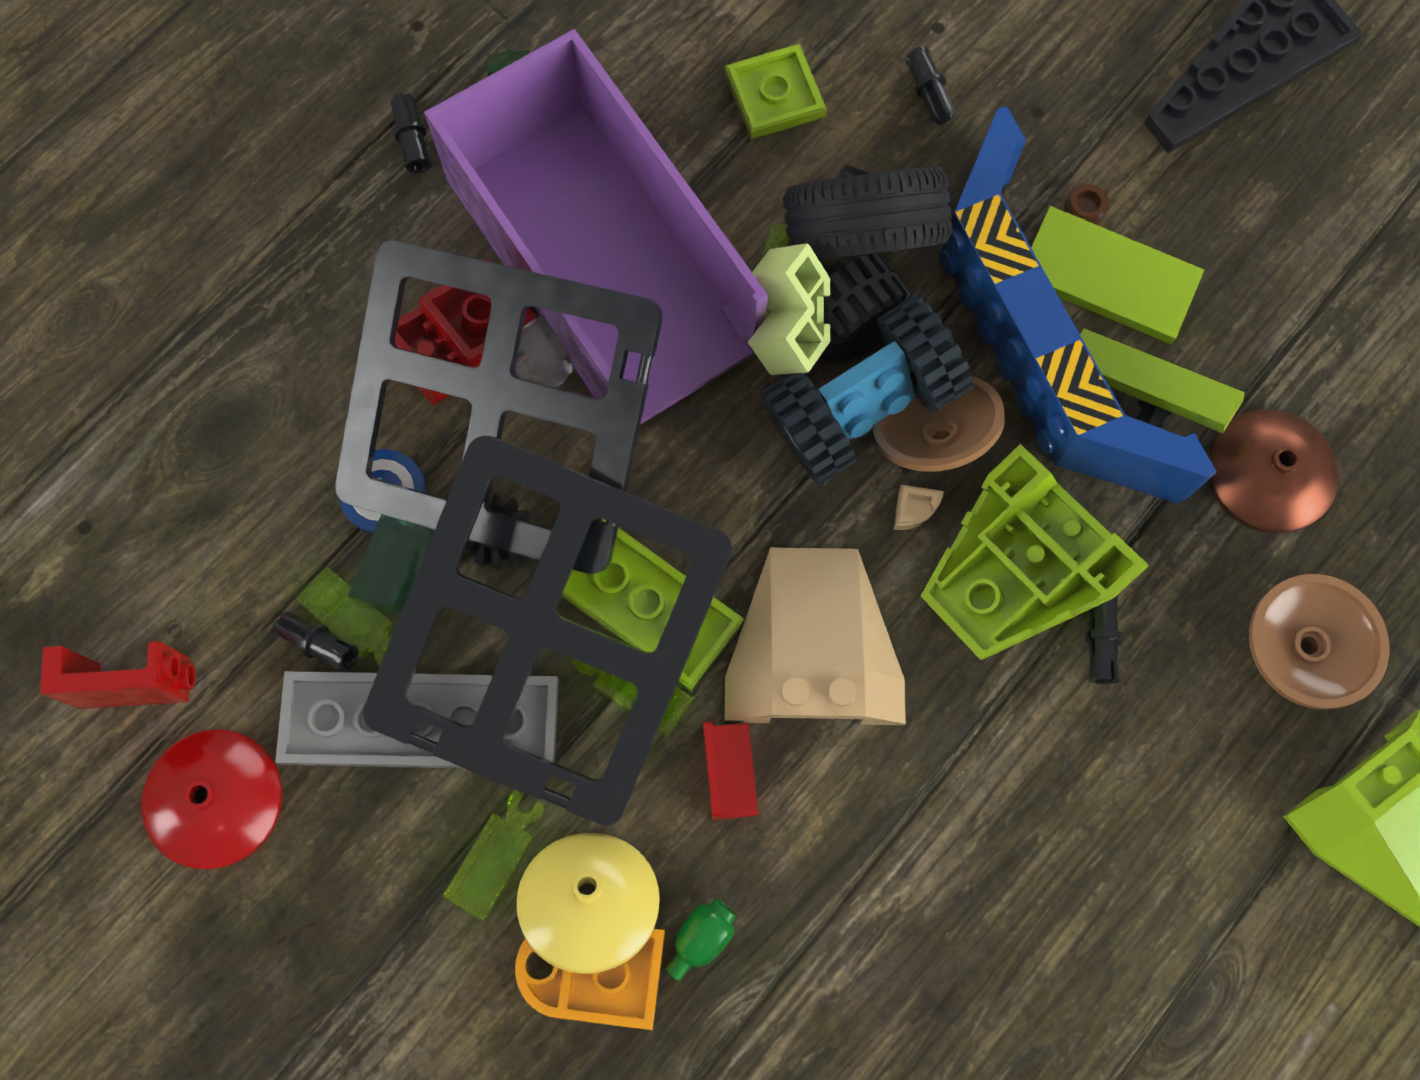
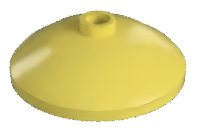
M590 832L561 838L544 848L531 861L522 876L517 893V915L521 931L535 953L559 969L584 974L613 969L636 955L650 938L659 913L658 883L645 857L632 845L617 837ZM587 883L596 887V890L590 895H583L578 891L583 884Z

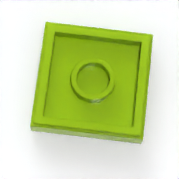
M800 44L725 65L726 79L751 140L826 117V106Z

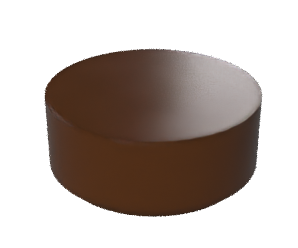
M1093 184L1076 186L1072 189L1065 202V212L1096 225L1101 222L1109 207L1106 193L1100 187Z

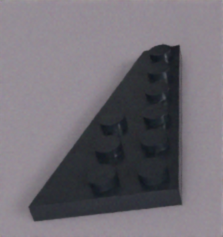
M1245 0L1214 36L1206 49L1193 61L1180 80L1171 87L1150 112L1144 124L1166 152L1170 153L1356 44L1363 35V32L1335 0Z

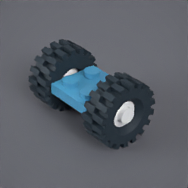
M913 295L878 317L875 324L876 329L879 331L880 340L886 347L818 390L814 388L811 380L804 373H794L786 375L760 392L761 398L775 425L779 428L781 435L787 441L804 470L807 471L810 478L817 485L824 483L857 461L854 456L855 453L849 445L850 439L865 435L880 420L890 414H897L903 411L910 401L919 398L925 408L928 407L930 412L935 413L973 388V377L968 371L967 361L961 356L962 351L959 345L953 341L951 337L953 335L948 327H944L940 316L937 313H933L931 306L924 302L922 297Z

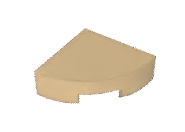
M901 484L898 491L893 530L912 529L928 521L936 512L944 491Z

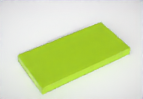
M1052 206L1049 207L1031 246L1059 298L1170 345L1177 338L1204 273L1202 268Z
M618 527L609 566L604 571L596 574H586L572 570L562 597L622 642L643 651L652 652L658 646L686 576ZM715 597L711 602L678 681L680 685L690 692L693 691L745 620Z

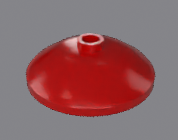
M220 729L191 734L169 747L159 757L149 772L143 788L141 804L145 829L156 848L163 855L178 864L196 869H218L233 865L254 853L273 831L282 806V781L273 758L255 740L234 731ZM205 787L208 796L203 803L198 804L195 795L200 788Z

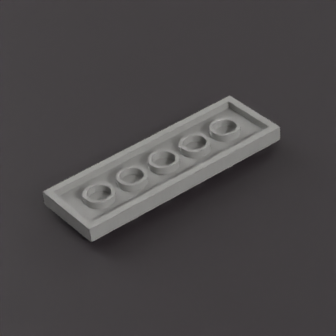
M284 671L275 763L280 765L463 768L436 757L433 753L414 745L405 744L376 732L366 725L363 719V708L377 673ZM414 674L407 691V699L412 704L469 726L474 723L493 675ZM529 676L505 733V738L509 744L555 763L559 679L557 676ZM418 719L413 733L438 743L443 729Z

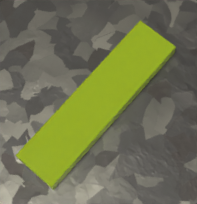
M1085 328L1080 333L1108 386L1220 433H1224L1243 402L1245 395L1243 391Z

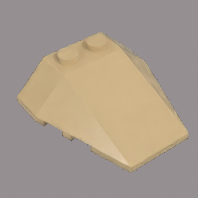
M770 547L725 676V723H770L771 718L859 719V725L906 724L905 679L858 549Z

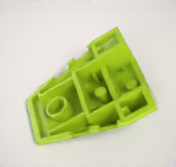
M1020 444L986 477L981 486L983 489L972 511H967L961 522L963 525L952 547H947L921 597L980 660H983L1115 598L1149 565L1117 534H1111L1057 483L1051 472Z

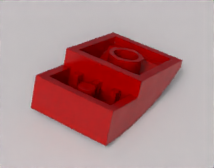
M441 285L419 297V307L399 318L395 338L396 345L401 349L478 367L482 360L492 301L489 296ZM530 308L526 311L520 342L539 325V319ZM418 387L432 406L450 396Z

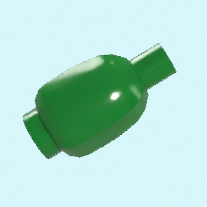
M715 898L711 904L697 906L684 921L676 935L675 950L677 954L665 968L666 971L673 978L680 981L691 966L702 967L712 962L723 951L734 935L732 923L737 918L736 913L718 898Z

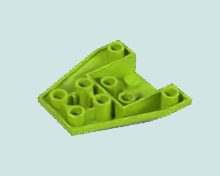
M1418 709L1384 735L1388 741L1334 785L1315 790L1283 817L1315 856L1420 927V709Z

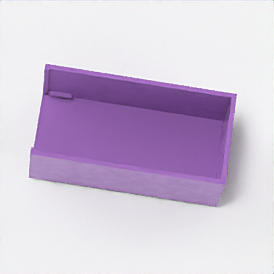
M575 29L424 112L448 183L505 266L649 298L660 306L663 320L655 357L653 356L647 382L649 386L640 424L755 355L748 341L766 318L767 292ZM532 306L593 397L602 399L606 395L618 340L617 328L611 324ZM628 352L623 375L624 379L636 381L641 354Z

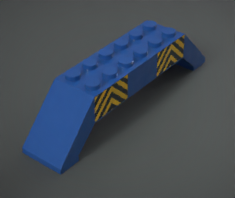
M1005 106L997 109L951 221L952 234L947 243L943 244L940 252L942 267L948 275H953L957 282L959 297L963 306L967 310H972L978 321L977 327L982 341L986 345H991L997 356V367L1001 376L1006 381L1010 380L1017 393L1016 400L1021 413L1027 418L1030 417L1037 430L1036 438L1041 450L1047 455L1050 454L1055 465L1177 504L1185 501L1217 471L1195 433L1183 437L1129 417L1122 411L1001 195L1002 187L1010 182L1026 138L1008 107Z

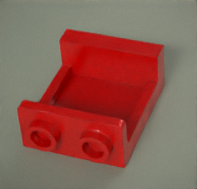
M160 641L148 643L146 668L101 672L100 663L63 646L43 647L40 694L78 709L189 703V690L195 686L196 672L193 663L190 662V658Z

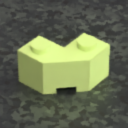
M805 243L770 249L752 272L768 294L767 309L770 313L750 338L748 344L770 375L808 373L830 343V324L824 323V297L830 296V277L810 245Z

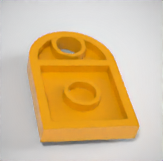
M654 929L646 944L636 955L613 969L584 974L565 971L554 966L551 974L545 979H537L529 973L527 967L528 959L535 951L525 939L518 951L515 964L518 988L532 1008L549 1017L653 1030L665 930Z

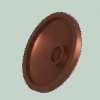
M1261 409L1244 413L1231 420L1224 433L1218 432L1210 446L1208 457L1217 473L1208 481L1216 500L1232 518L1256 531L1284 534L1306 528L1325 514L1336 496L1339 472L1332 448L1313 425L1294 414L1273 409ZM1279 456L1285 457L1290 466L1287 467L1281 464Z

